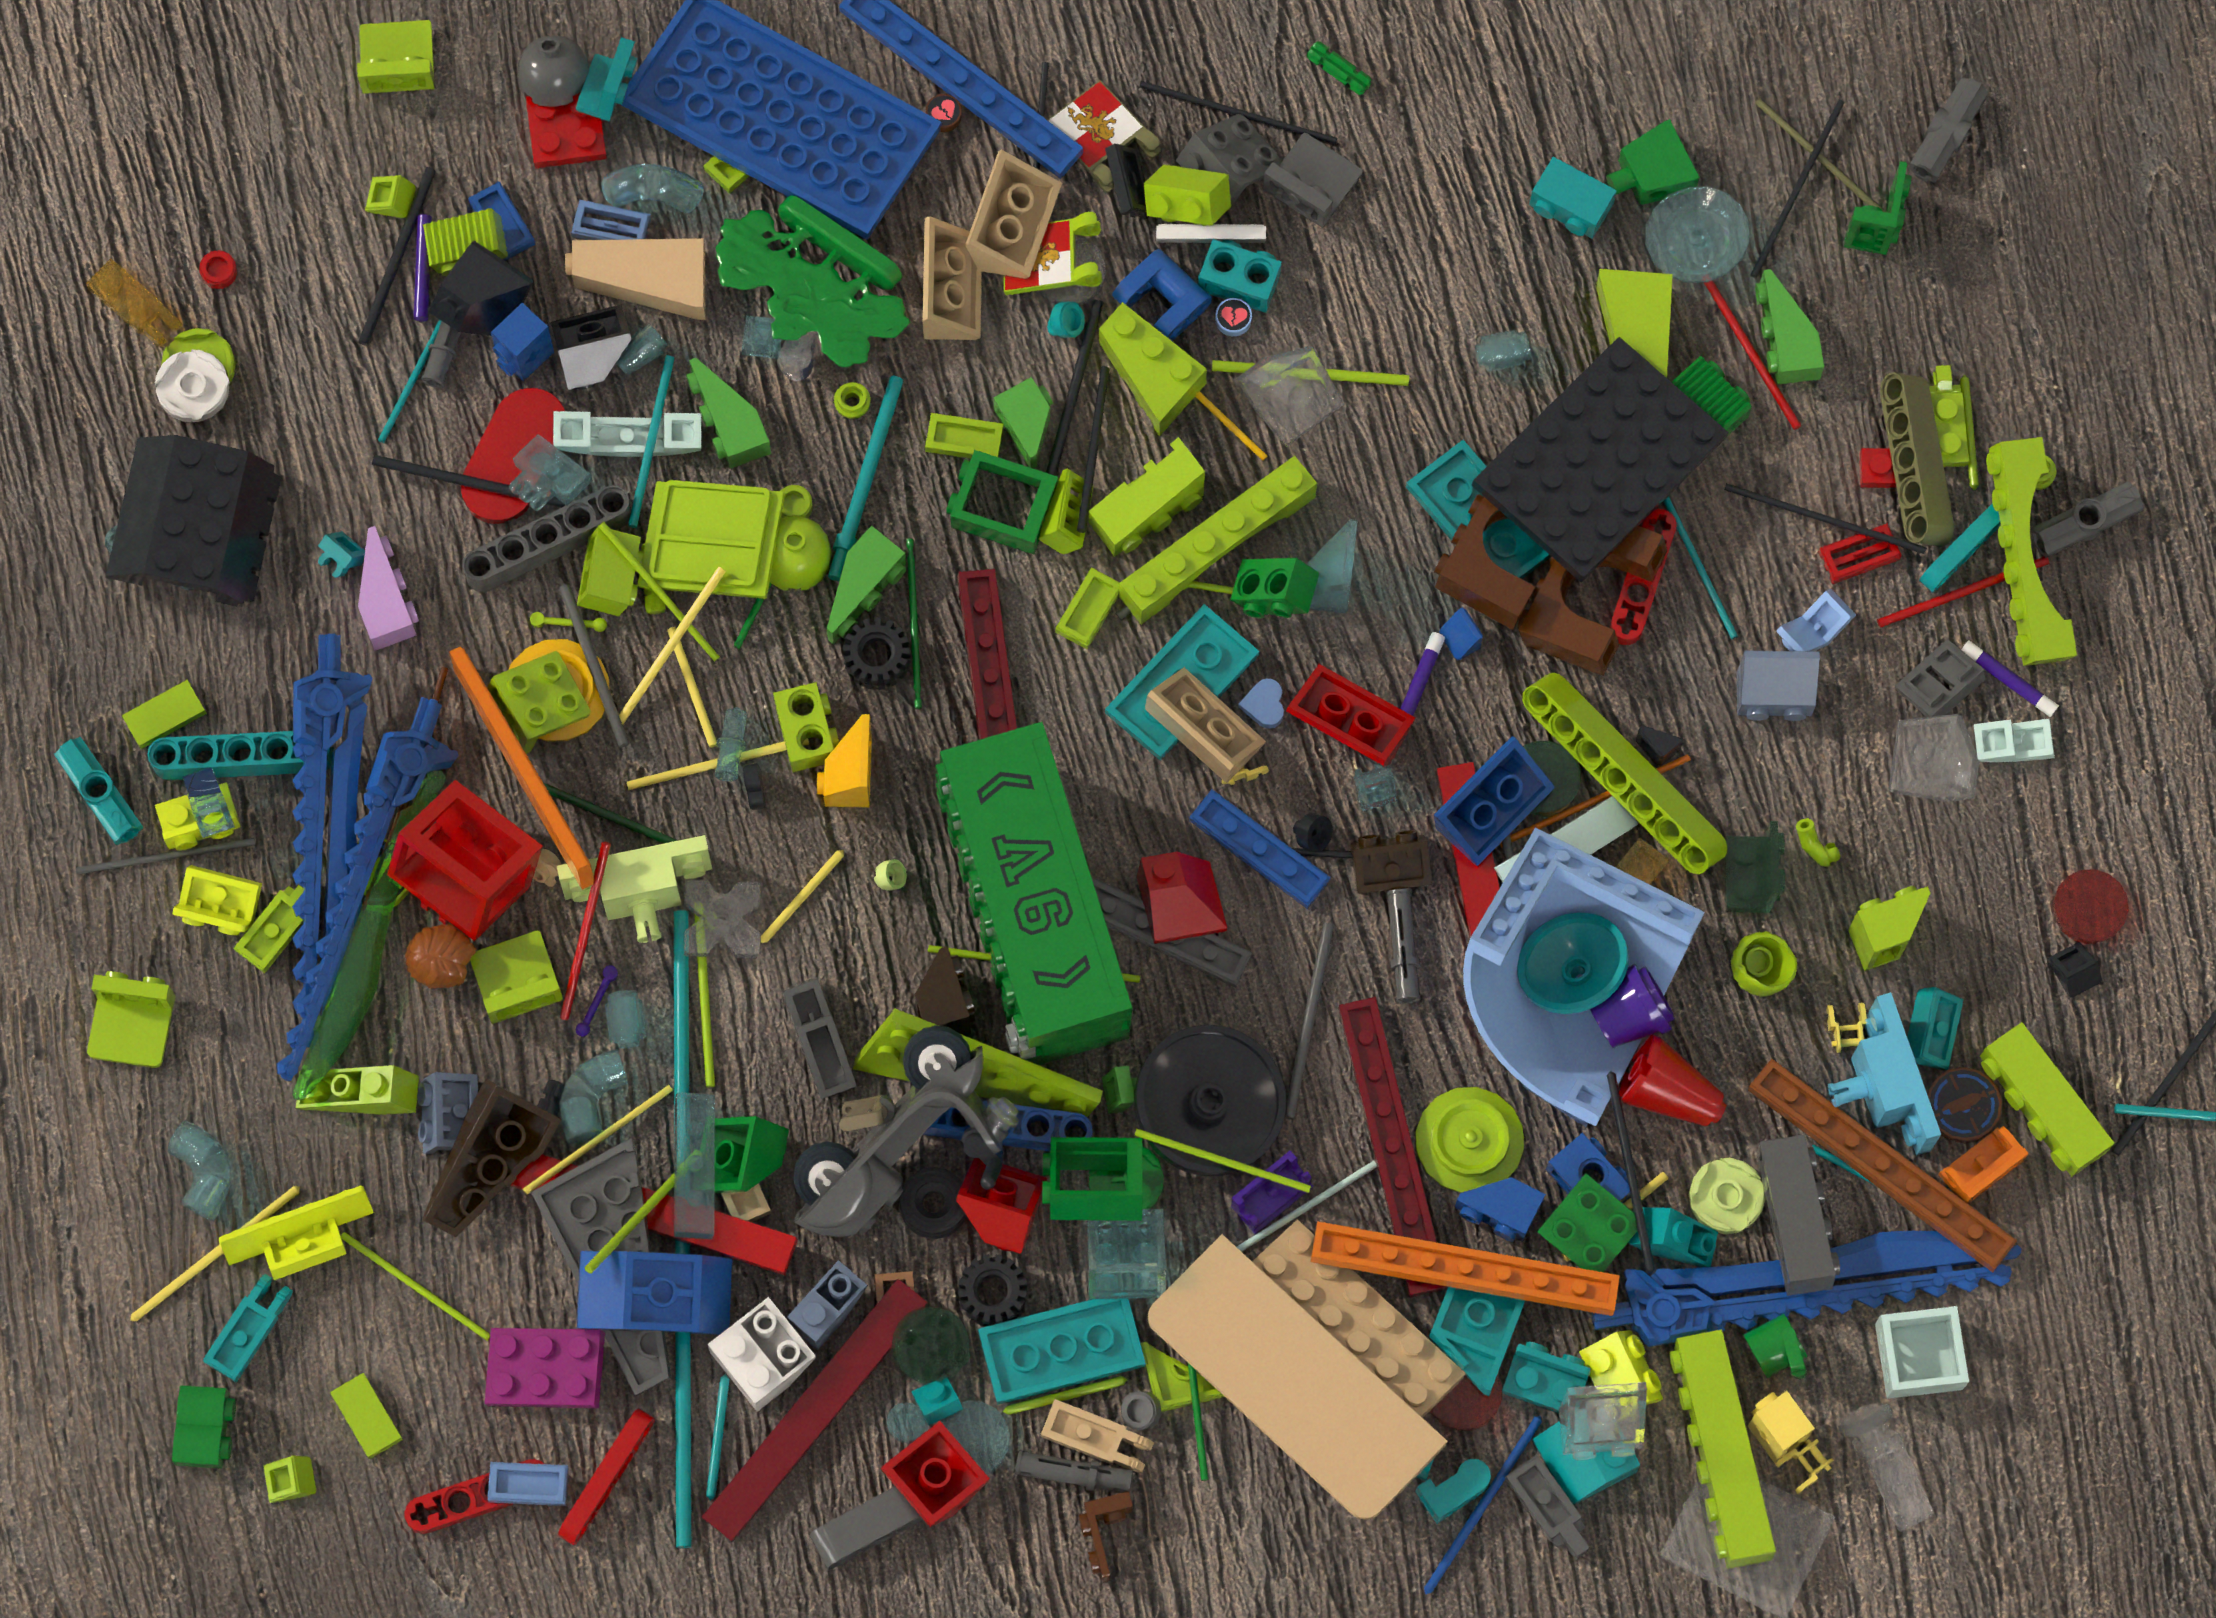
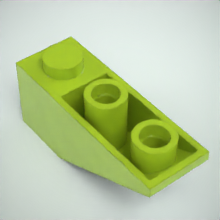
M395 1065L299 1071L296 1109L381 1115L416 1113L419 1076Z

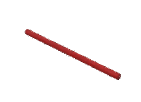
M1709 274L1702 278L1703 283L1793 430L1802 426L1712 278Z
M2043 556L2034 560L2036 569L2050 564L2048 557L2045 558ZM2004 572L1877 619L1878 626L1882 628L2005 581Z
M608 842L601 843L594 872L595 881L591 885L561 1009L560 1019L569 1020L611 846Z

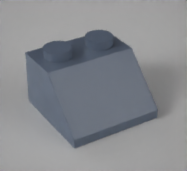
M1744 651L1737 670V715H1747V719L1755 721L1766 720L1769 716H1784V719L1788 721H1801L1806 719V716H1812L1816 706L1820 652Z

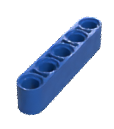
M982 1101L989 1112L992 1113L991 1108H995L1011 1123L1007 1129L1009 1135L1002 1142L1004 1146L1051 1152V1137H1066L1065 1132L1073 1126L1081 1127L1086 1132L1085 1137L1093 1138L1092 1124L1085 1115ZM951 1107L922 1135L961 1140L963 1132L970 1125L960 1127L954 1124L952 1119L960 1111ZM1040 1121L1045 1123L1049 1129L1045 1135L1036 1137L1028 1132V1126L1033 1122Z

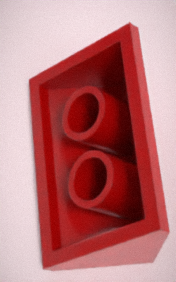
M1321 664L1317 665L1286 710V712L1386 768L1390 766L1416 718Z

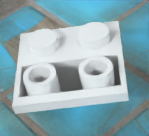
M769 1297L708 1344L712 1356L757 1412L784 1392L816 1358L815 1354Z

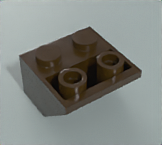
M948 946L939 949L915 993L916 1011L918 1018L939 1026L949 1027L961 1035L968 1036L971 1035L970 1023L976 1021L974 1016L975 1009L969 990L964 992L961 990V987L965 985L958 955L951 957Z

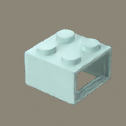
M1957 1306L1884 1314L1879 1317L1875 1327L1887 1399L1963 1390L1969 1383Z

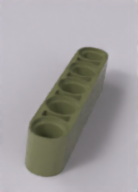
M1892 372L1887 374L1882 380L1880 396L1906 538L1912 543L1939 547L1945 546L1953 537L1954 523L1928 382L1923 377Z

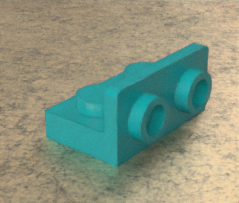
M1527 1342L1526 1346L1518 1344L1501 1393L1565 1416L1577 1411L1591 1371L1590 1368L1584 1366L1585 1361L1564 1354L1562 1358L1548 1354V1348L1534 1342Z

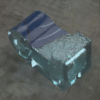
M212 767L183 776L189 794L187 796L202 838L234 828V823ZM220 812L223 814L218 822L212 824L203 822L204 818L210 813Z

